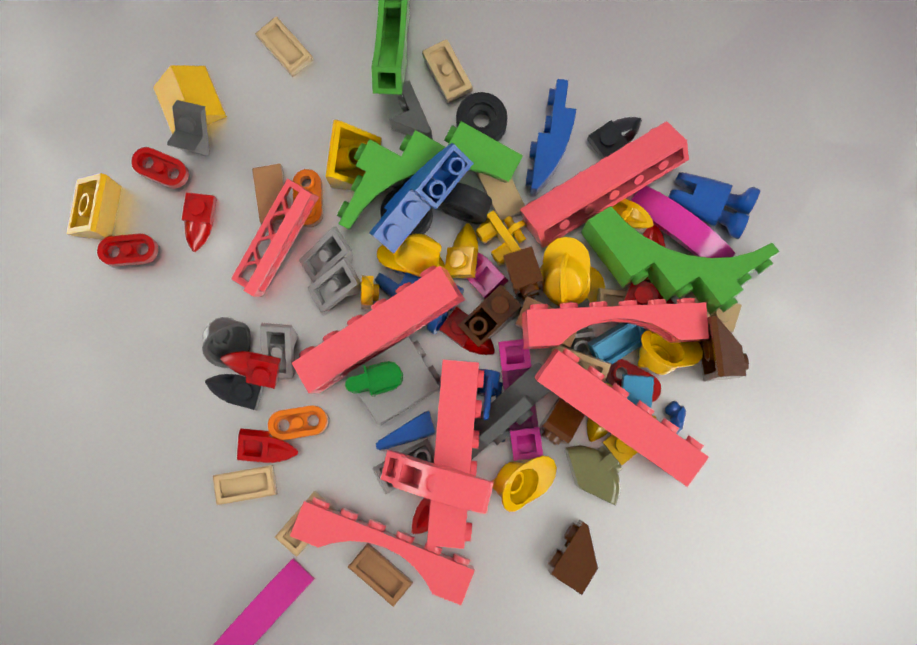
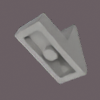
M332 227L299 261L314 283L343 258H348L351 263L353 261L352 249L338 228Z
M343 258L312 283L308 290L322 313L329 311L345 297L359 294L361 292V281L348 258Z
M261 323L262 354L281 358L278 378L292 379L295 373L292 362H294V346L298 334L292 325Z

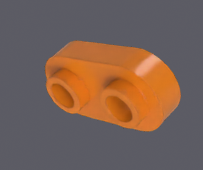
M303 169L296 173L293 182L302 186V182L305 179H310L311 184L304 188L319 196L312 212L303 225L304 227H314L321 222L324 214L323 184L315 171ZM293 189V202L299 193L295 189Z
M318 406L280 410L273 413L269 418L268 431L271 436L281 440L319 435L327 428L328 415ZM312 415H316L319 419L316 426L309 424V418ZM283 420L289 422V428L286 431L280 428V423Z

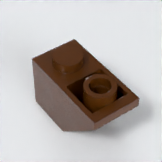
M532 246L503 255L515 299L522 298L525 301L527 296L532 299L540 296L539 292L543 291L544 279Z
M500 285L458 326L480 347L520 313L522 305Z
M558 398L539 426L544 431L541 436L555 446H559L560 443L569 444L585 414L562 398Z
M579 520L577 524L572 523L568 527L563 537L567 541L561 550L555 549L547 564L550 565L548 571L552 576L582 595L597 572L598 565L589 526Z

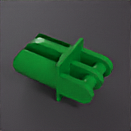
M391 361L370 366L363 365L365 373L348 378L345 382V388L354 394L370 391V395L376 397V395L397 389L403 382V372L395 362Z

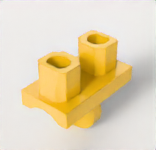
M493 210L487 214L486 221L476 229V234L483 244L497 237L502 245L491 251V255L498 266L505 264L503 255L521 250L513 236H515L519 244L523 243L526 237L522 230L527 224L524 220L515 223L512 217L508 216L503 220L508 226L507 229Z

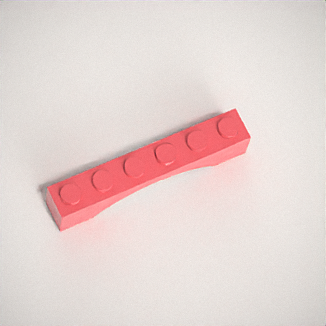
M695 298L677 299V304H666V299L649 300L648 305H637L636 300L618 302L619 306H608L605 301L591 302L589 307L578 308V303H562L560 308L548 309V304L530 305V310L522 313L524 350L555 348L580 329L606 322L629 323L641 326L658 334L669 343L703 341L709 339L706 303H695Z
M314 497L312 501L307 499L303 502L291 531V537L318 548L331 543L346 541L368 542L385 547L400 555L414 566L426 581L432 594L462 605L475 571L474 566L469 564L471 561L469 558L456 553L453 554V557L441 553L443 548L427 546V542L424 546L413 542L414 536L399 530L397 534L385 530L386 525L370 519L369 523L357 519L359 514L351 510L342 508L339 512L330 509L331 503L321 498Z

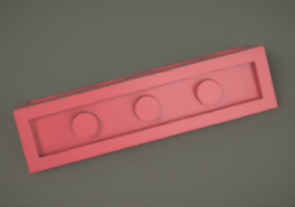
M287 178L231 278L245 287L243 291L253 297H262L319 196ZM291 188L299 193L292 206L288 208L286 197ZM285 214L279 229L274 233L272 226L274 218ZM270 239V245L263 257L260 258L258 251L260 243ZM257 265L249 281L242 278L247 266Z

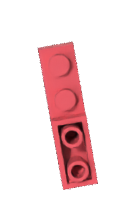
M387 450L380 479L393 484V487L482 514L487 513L494 483L448 466L436 465L393 450Z

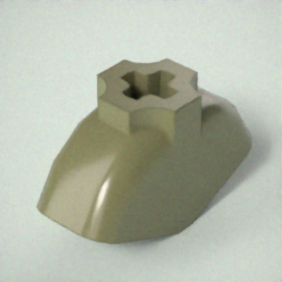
M583 445L565 447V453L576 486L616 506L620 494L618 473L623 469L616 458L604 446H600L598 449Z

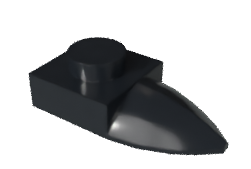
M626 117L615 121L610 120L588 135L587 140L601 159L633 140L638 133L642 119L639 117Z
M221 374L205 380V384L210 391L221 400L257 411L263 386L246 383V377L237 374Z

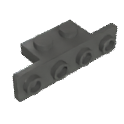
M535 363L491 402L488 420L483 419L484 410L481 411V418H475L474 430L480 431L478 449L472 448L471 460L491 442L494 441L496 445L500 444L511 434L507 428L515 421L519 426L533 414L530 408L550 391L534 378L542 367L540 363Z

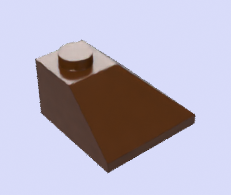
M717 316L708 317L709 339L699 341L703 350L702 359L700 360L703 382L746 376V371L749 369V360L747 354L743 353L742 345Z

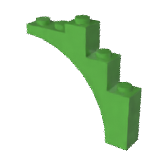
M409 0L378 1L376 40L371 66L373 94L402 95L407 67V32L410 21Z
M462 121L458 127L452 125L444 139L449 144H455L474 163L468 171L486 174L505 183L510 181L523 155ZM416 130L412 136L409 134L405 136L399 150L403 151L402 156L370 139L367 145L361 143L354 159L358 160L356 167L365 171L364 176L358 175L351 187V191L355 193L350 203L347 201L343 202L337 214L341 218L338 224L350 230L362 211L379 194L397 182L413 176L430 159L443 150L445 146Z
M611 206L588 219L581 231L583 237L622 288L631 282L637 285L648 277L663 298L666 299V302L674 296L680 299L692 291L700 303H706L707 312L710 315L719 309L724 313L737 304L738 301L735 297L744 290L742 286L752 279L750 274L754 271H757L758 274L763 273L774 264L771 259L780 252L773 243H770L754 252L735 257L706 258L683 254L665 248L646 238L627 224Z

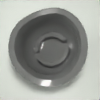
M228 317L215 319L209 323L202 335V352L204 357L215 366L229 368L220 358L232 352H249L251 347L249 327L243 322Z

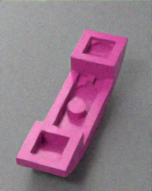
M645 186L631 199L632 202L637 203L649 213L655 226L695 256L723 258L733 257L736 254L708 225L683 206L655 189Z
M523 339L498 342L504 391L532 367L530 350H524ZM536 404L530 408L533 414L519 426L515 421L508 427L511 433L510 442L513 461L543 456Z
M293 558L244 609L213 645H255L315 578Z

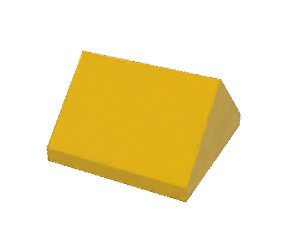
M170 65L153 86L172 134L175 131L172 106L176 100L205 106L207 125L227 117L206 66Z
M333 120L325 176L330 187L351 190L357 176H364L365 171L356 167L358 160L354 159L361 143L367 145L369 139L381 145L382 137L340 120Z
M102 173L77 179L67 235L100 240L112 236L122 186Z

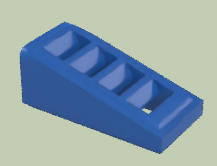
M430 411L423 412L375 443L377 450L383 451L435 435L436 431Z

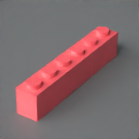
M667 121L651 129L638 139L626 144L623 148L608 157H604L598 163L579 172L573 178L554 187L548 193L521 208L520 212L527 224L526 228L542 248L548 246L557 238L563 237L586 223L588 219L608 207L614 206L689 160L687 140Z
M441 266L427 268L420 274L421 278L412 284L408 282L396 289V295L390 299L384 298L377 301L371 306L372 310L364 316L362 314L357 315L347 321L346 324L348 326L341 331L335 330L322 338L323 343L316 347L310 346L302 350L298 354L300 358L292 362V365L309 394H320L348 376L349 372L464 301L465 298L448 270Z
M555 348L534 378L688 487L709 458L701 451L704 445L689 435L686 439L676 434L679 430L677 426L665 418L661 422L652 417V414L655 412L653 409L640 400L636 405L627 399L630 393L616 383L612 387L608 386L602 381L605 375L591 365L587 370L577 364L580 358L567 348L563 352Z
M443 360L434 456V464L448 466L476 476L477 461H471L472 448L478 449L480 431L474 430L475 418H481L482 400H476L477 388H483L484 370H479L478 362ZM431 500L427 546L464 549L465 541L471 542L472 523L466 522L467 510Z

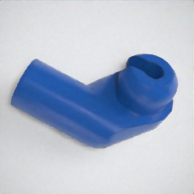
M672 401L666 406L665 413L670 416L669 421L679 428L676 433L679 434L684 426L686 409L683 405L680 406L677 401Z

